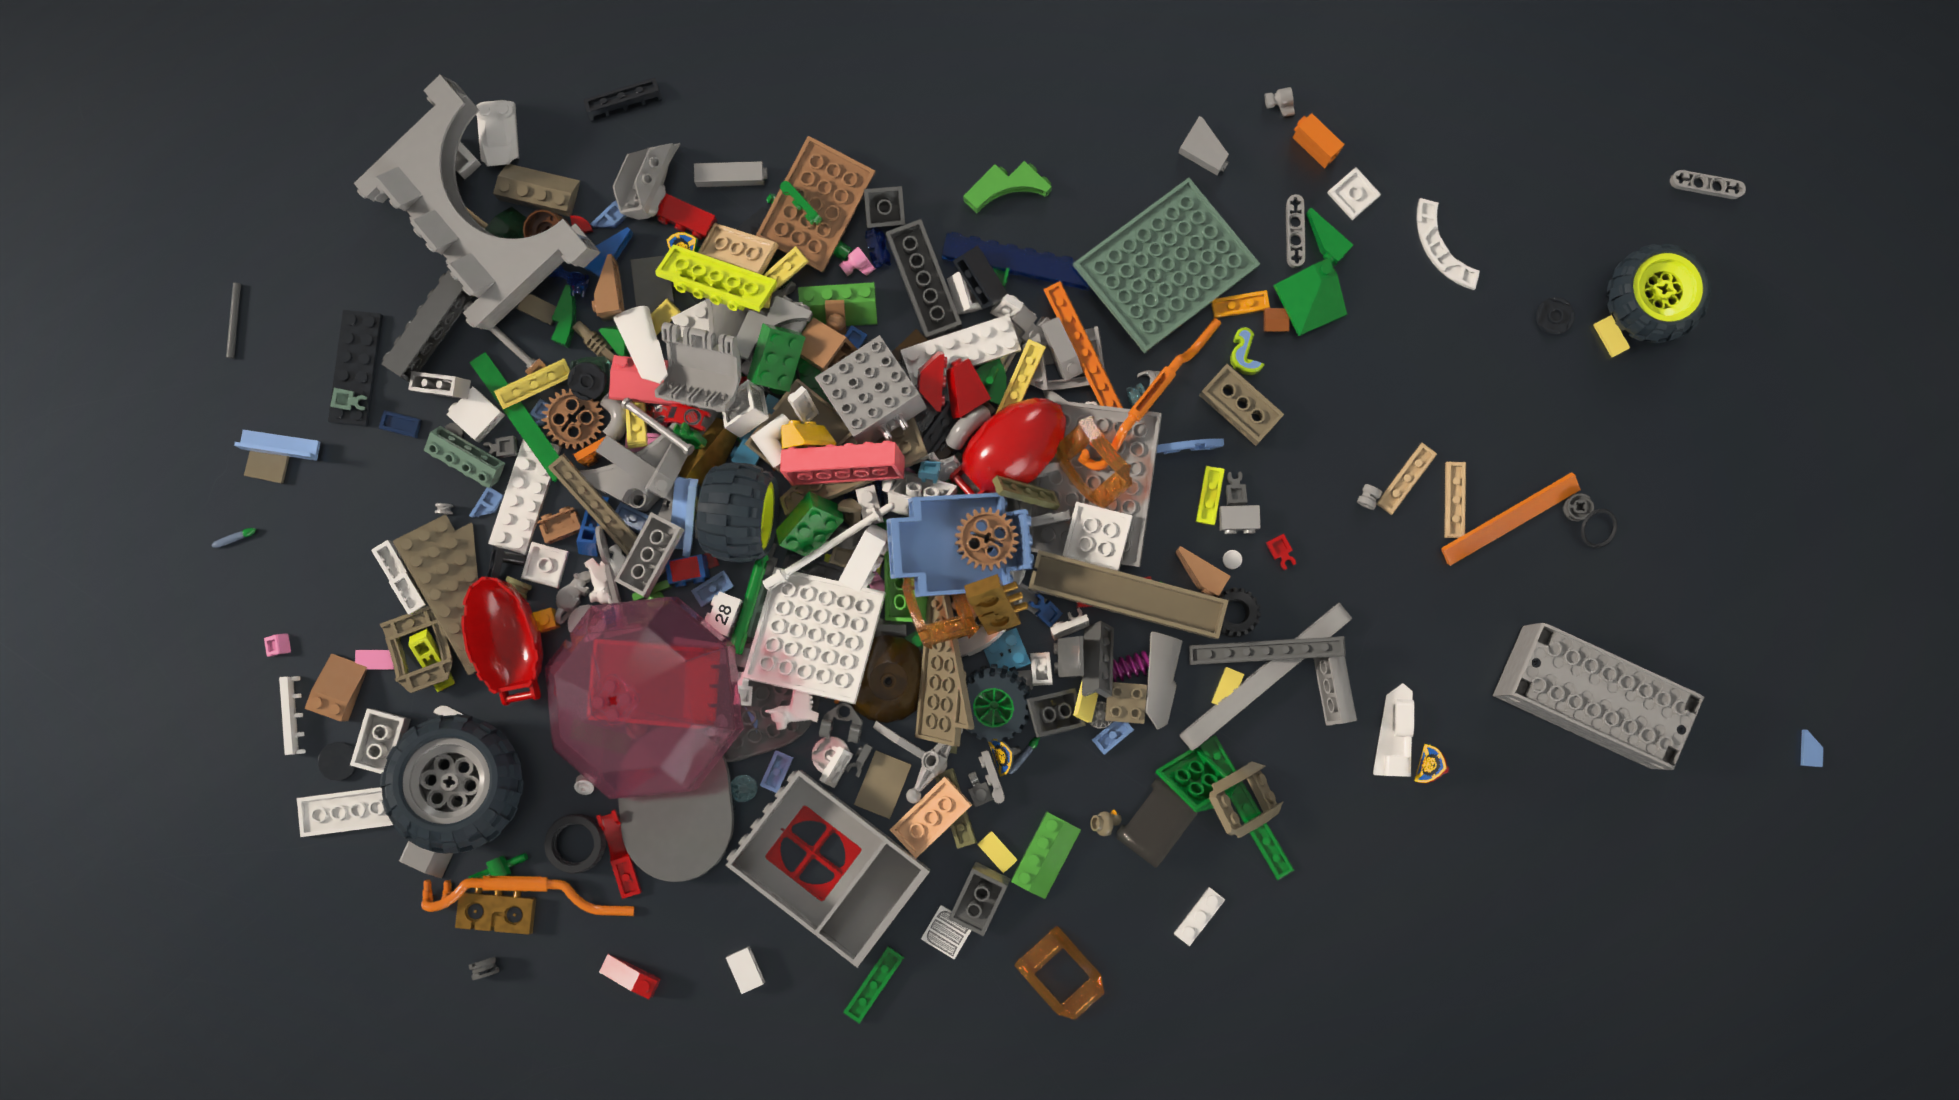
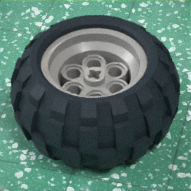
M462 714L435 716L418 726L410 728L403 734L402 739L396 746H393L386 758L387 762L384 772L381 773L382 805L397 832L420 848L443 854L472 851L495 839L515 816L520 796L523 792L521 762L509 740L491 724ZM445 760H449V768L446 770H442V762ZM468 763L470 766L468 772L462 773L460 770L461 766ZM436 776V783L429 786V777ZM452 778V780L455 781V784L451 785L449 788V785L446 784V781H450ZM475 781V790L469 792L467 790V785L470 782ZM442 794L443 801L440 804H435V796ZM457 797H462L463 799L460 807L454 806V800Z

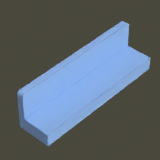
M243 430L241 441L235 442L234 446L242 450L317 461L321 442Z
M677 477L674 482L671 523L685 530L675 549H683L682 556L689 557L693 544L699 479Z

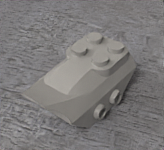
M680 143L651 147L626 155L613 185L621 214L638 220L647 219L651 216L654 217L659 210L658 205L666 194L665 185L663 184L668 166L681 145Z

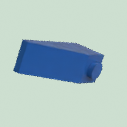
M627 227L596 245L601 253L584 269L600 278L607 254H612L615 260L618 259L634 235L631 229Z
M602 496L609 504V497ZM585 510L576 541L578 553L598 557L599 549L595 528L600 525L587 510Z

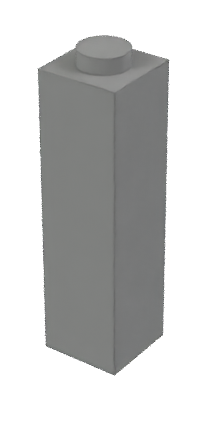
M762 162L694 163V182L697 187L764 185V179H768L767 168H764Z

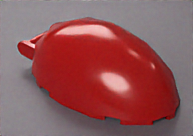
M1031 398L1007 405L986 420L971 437L963 453L962 464L951 473L949 479L952 482L954 481L965 494L976 493L960 477L964 473L980 489L977 494L997 493L992 481L996 475L1029 484L1051 462L1057 452L1056 449L1060 441L1064 439L1067 420L1061 405L1046 398Z
M483 576L469 586L463 600L465 607L461 626L469 661L473 663L477 677L480 681H484L489 688L488 690L493 694L499 693L501 703L504 706L509 705L511 702L532 698L534 700L540 699L541 693L537 678L541 672L543 649L541 633L531 607L511 583L498 578ZM525 687L530 689L528 692L509 695L508 692L509 690Z

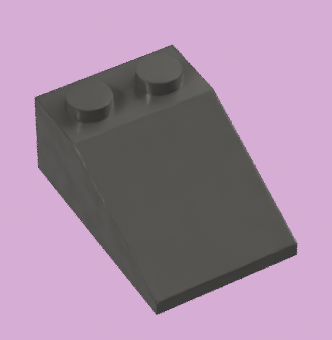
M1083 636L1057 639V643H1054V655H1057L1058 662H1054V674H1058V678L1083 677Z
M1076 688L1027 699L1037 738L1086 726L1085 721L1073 716L1078 698Z
M975 862L949 916V920L984 936L1011 878Z

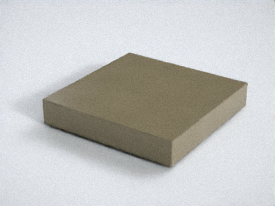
M250 451L244 476L283 484L290 457Z

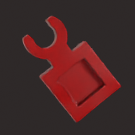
M1284 534L1266 542L1273 558L1276 560L1280 557V565L1283 570L1287 569L1285 565L1286 560L1291 561L1292 565L1296 564V560L1288 554L1293 550Z

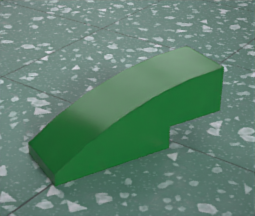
M566 284L552 316V320L557 323L551 340L556 344L569 348L574 335L572 328L576 324V302L573 289Z

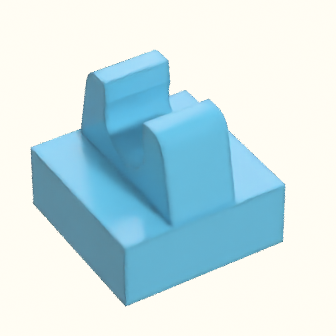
M922 461L918 471V478H921L922 482H926V479H931L933 483H937L941 462Z

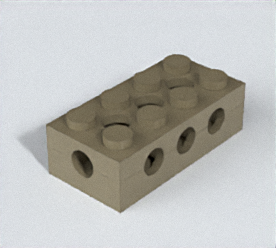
M1228 364L1220 370L1199 395L1255 446L1284 415ZM1223 389H1229L1231 395H1225ZM1237 402H1244L1246 408H1240L1237 405ZM1252 414H1257L1260 421H1254Z

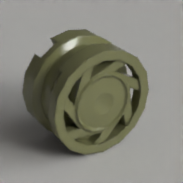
M507 576L506 582L511 583L523 598L527 600L526 594L528 591H531L532 586Z

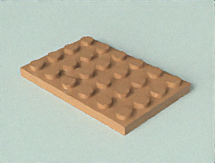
M808 136L784 181L790 182L823 220L818 225L815 223L811 225L804 217L806 215L804 210L801 209L799 211L792 204L794 199L791 196H785L780 189L756 236L777 242L779 245L777 249L786 254L796 246L808 259L807 265L823 273L864 196V189L868 188L876 171Z

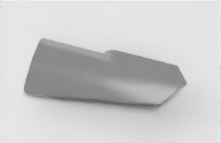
M1151 632L1146 714L1156 729H1160L1168 724L1176 690L1174 676L1183 641L1161 633Z

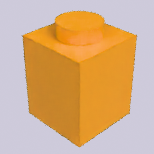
M550 607L533 612L541 633L560 628V624L555 621L556 609Z

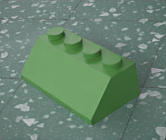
M874 282L798 287L799 302H803L804 305L810 307V311L813 314L811 320L814 317L827 325L825 300H844L846 327L851 325H878Z
M889 550L886 551L884 555L885 620L903 622L926 621L928 596L915 597L914 578L891 579Z
M1046 812L1011 882L1045 899L1081 829Z

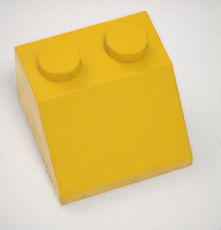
M791 420L789 424L781 426L782 449H788L789 447L800 449L807 448L808 446L825 447L829 444L836 445V441L824 425H816V422L801 424L799 420Z

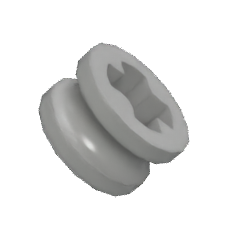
M435 504L437 507L435 514L453 515V512H451L452 504Z

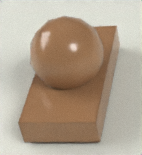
M825 300L827 326L845 336L844 300Z

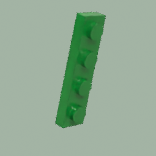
M888 946L843 1013L860 1024L904 956Z

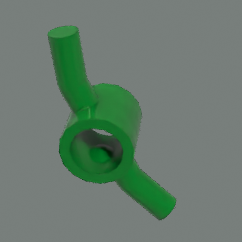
M523 853L507 861L504 855L486 862L488 869L470 875L468 878L507 876L511 874L510 867L528 860V856L526 853Z

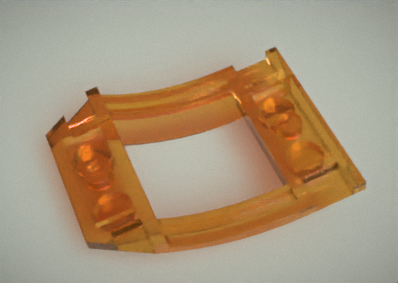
M1089 416L1079 420V425L1064 437L1063 441H1060L1056 449L1055 458L1069 480L1089 502L1106 508L1132 486V477H1130L1129 470L1131 465L1117 453L1101 428L1097 427L1094 422V416ZM1090 442L1100 456L1115 471L1094 491L1086 485L1070 463V460Z
M904 578L902 585L904 597L914 626L924 646L932 649L934 644L966 635L970 639L979 630L965 594L951 595L958 614L957 617L926 625L914 595V578Z
M1059 926L1051 929L1042 940L1022 958H1019L1014 965L1048 1005L1061 1016L1076 1020L1104 994L1101 974ZM1064 948L1090 979L1061 1004L1035 973Z

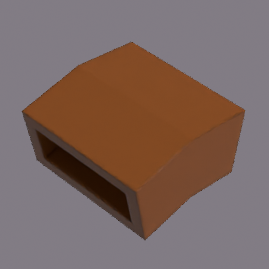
M1265 308L1263 312L1264 332H1288L1289 316L1285 308Z

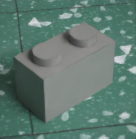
M1260 505L1221 506L1219 508L1220 531H1225V534H1236V531H1244V534H1254L1255 530L1260 529Z

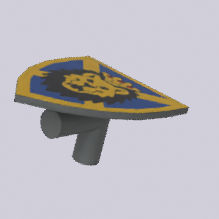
M993 739V742L988 743L999 776H1004L1012 768L1013 756L1020 754L1021 749L1019 746L1010 748L1004 741L998 742L997 739Z

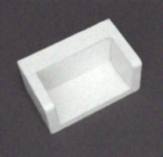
M460 142L456 155L455 170L466 179L481 166V163Z
M750 946L726 957L741 994L765 983Z

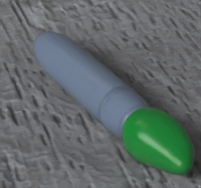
M246 528L243 531L218 539L212 543V547L218 548L244 537H249L256 532V528Z
M1034 737L1030 740L1028 746L1013 762L1009 774H1013L1018 770L1033 749L1037 747L1040 737Z

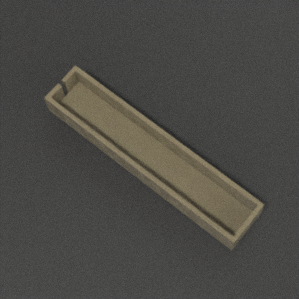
M1038 550L1033 568L1037 569V572H1032L1029 590L1213 639H1218L1220 636L1229 600Z

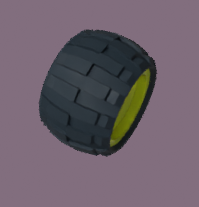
M1652 244L1641 247L1639 250L1629 254L1617 265L1613 271V277L1608 283L1607 297H1609V302L1607 306L1610 315L1613 314L1617 321L1615 324L1622 331L1626 330L1630 333V337L1639 341L1646 339L1650 343H1665L1670 340H1676L1692 331L1699 324L1700 319L1705 316L1710 304L1708 297L1712 293L1711 281L1707 279L1706 274L1708 270L1704 263L1701 265L1695 259L1697 256L1691 251H1683L1680 249V246L1663 244L1662 246ZM1649 280L1654 281V285H1651ZM1645 292L1650 293V298L1646 297ZM1655 302L1660 304V308L1655 306Z
M738 462L726 463L710 469L701 487L697 509V536L699 544L705 553H710L712 557L724 561L744 563L763 559L770 552L776 534L779 515V487L773 473L767 472L764 468L753 464Z

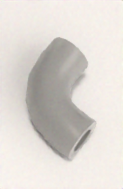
M608 392L600 403L611 415V421L603 432L619 442L627 431L626 409L621 407L622 400L609 399Z
M980 405L962 416L946 437L947 445L955 450L962 449L971 434L986 420L991 418L988 408Z

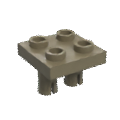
M1113 682L1112 696L1106 700L1105 721L1144 724L1147 685Z

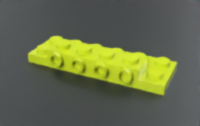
M674 244L655 271L656 276L672 281L674 287L680 293L690 292L698 299L703 297L710 299L715 305L720 303L727 305L732 311H737V309L743 311L747 307L760 312L777 286V280Z

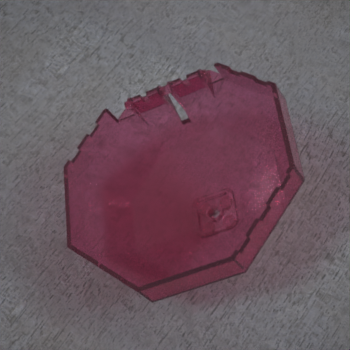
M663 597L591 606L570 633L571 642L565 639L545 666L553 750L609 799L696 790L743 730L740 712L741 699L737 682L739 681L738 669L735 662V645L678 597ZM610 697H617V705L610 704Z

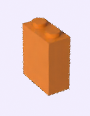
M1312 113L1308 117L1303 116L1294 129L1293 139L1324 168L1339 155L1345 145Z

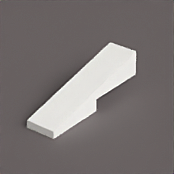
M387 540L373 548L371 551L390 580L389 584L408 615L424 607L426 603L393 542Z

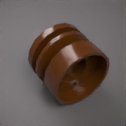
M534 211L524 222V238L540 234L556 225L562 219L568 224L569 222L561 215L550 211Z

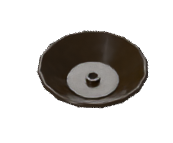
M891 635L874 637L856 704H851L854 710L869 720L884 723L903 720L918 710L923 656L919 648L901 637ZM887 677L891 678V683L889 684L885 683Z

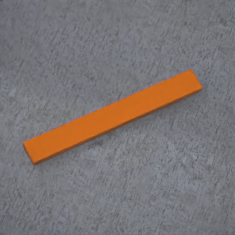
M1061 281L1043 289L1056 317L1060 318L1100 406L1123 408Z
M1571 472L1442 547L1441 550L1447 564L1453 565L1580 491L1581 489L1575 474Z

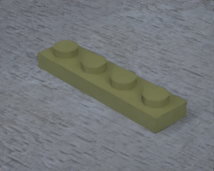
M998 475L992 480L996 492L1002 497L1005 496L1052 510H1057L1060 506L1054 491Z
M954 768L945 770L935 777L936 782L939 783L947 776L961 792ZM966 811L950 826L957 849L977 843L968 812Z

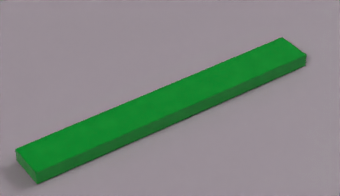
M484 352L469 363L502 408L494 391L508 385V383L487 353ZM521 401L503 409L553 482L558 481L559 479L551 472L548 466L560 456Z
M1216 735L1208 738L1199 746L1227 776L1236 771ZM1243 781L1237 783L1230 800L1242 821L1246 823L1261 814ZM1267 822L1249 832L1277 880L1294 871Z

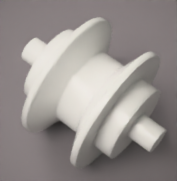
M588 774L577 776L574 785L576 792L582 795L591 794L594 790L595 779Z

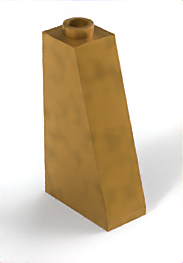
M717 417L702 435L707 440L706 447L695 449L691 455L687 456L678 474L684 478L699 479L698 485L701 487L706 474L712 467L726 463L738 437L725 429L724 421Z

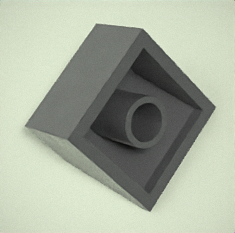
M902 186L864 189L867 228L905 225Z

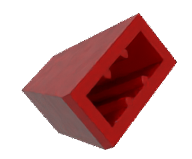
M958 358L951 362L952 366L946 369L953 419L964 416L991 399L969 358L964 360Z

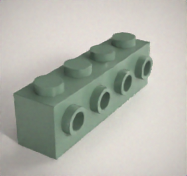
M442 426L430 432L424 451L432 457L443 461L449 467L457 469L465 476L476 480L482 486L488 488L499 481L505 463Z

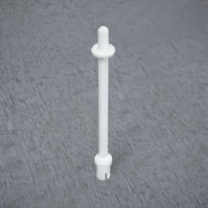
M890 502L878 510L873 507L871 515L788 568L777 569L775 574L763 580L765 588L770 591L782 582L786 583L789 575L876 520L880 523L883 522L882 516L893 510L895 504Z

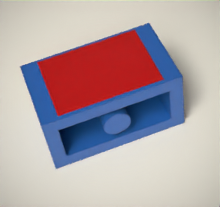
M699 554L669 560L665 566L668 583L675 585V588L687 586L686 583L692 581L694 584L704 583L705 579L710 578L707 555Z

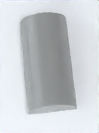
M651 512L614 581L643 597L649 598L685 530Z
M1345 656L1313 658L1326 726L1357 721Z

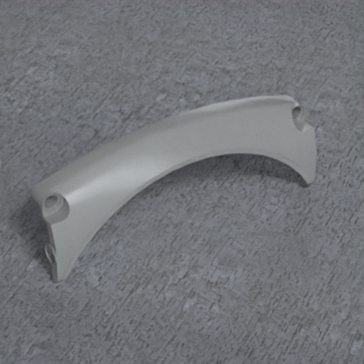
M705 298L708 309L709 332L716 333V344H719L720 334L737 337L749 309L745 307L743 311L739 309L732 311L727 305L721 303L715 305L710 299ZM740 358V363H741V365H742V363H743L745 360L742 359V358ZM686 404L711 414L710 418L704 417L701 424L706 430L716 417L720 418L722 412ZM672 423L667 429L674 433V426L678 423ZM661 434L657 439L635 454L657 468L672 442ZM615 464L597 469L580 470V473L595 489L621 500L640 512L649 511L660 499L659 496L645 489V484ZM644 498L642 505L638 506L639 500Z

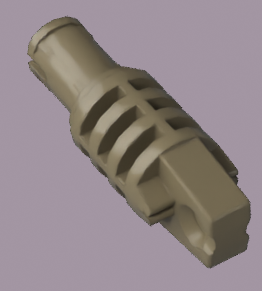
M578 321L572 329L584 339V344L601 360L606 357L612 362L614 354L611 352L613 349L611 345L596 331H591L581 321Z

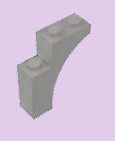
M776 296L767 317L763 311L758 312L749 309L737 335L740 358L750 362L763 323L781 327L793 322H810L813 316L810 307L802 303L796 305L792 303V299L786 296L781 298Z

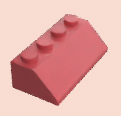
M614 355L610 370L609 399L623 401L625 398H630L632 402L663 405L681 404L680 402L666 401L655 397V389L660 384L642 379L632 357ZM664 360L665 366H666V370H667V368H668V360Z

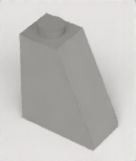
M1199 116L1181 145L1179 154L1218 175L1220 170L1224 172L1229 163L1227 161L1229 154L1205 120Z

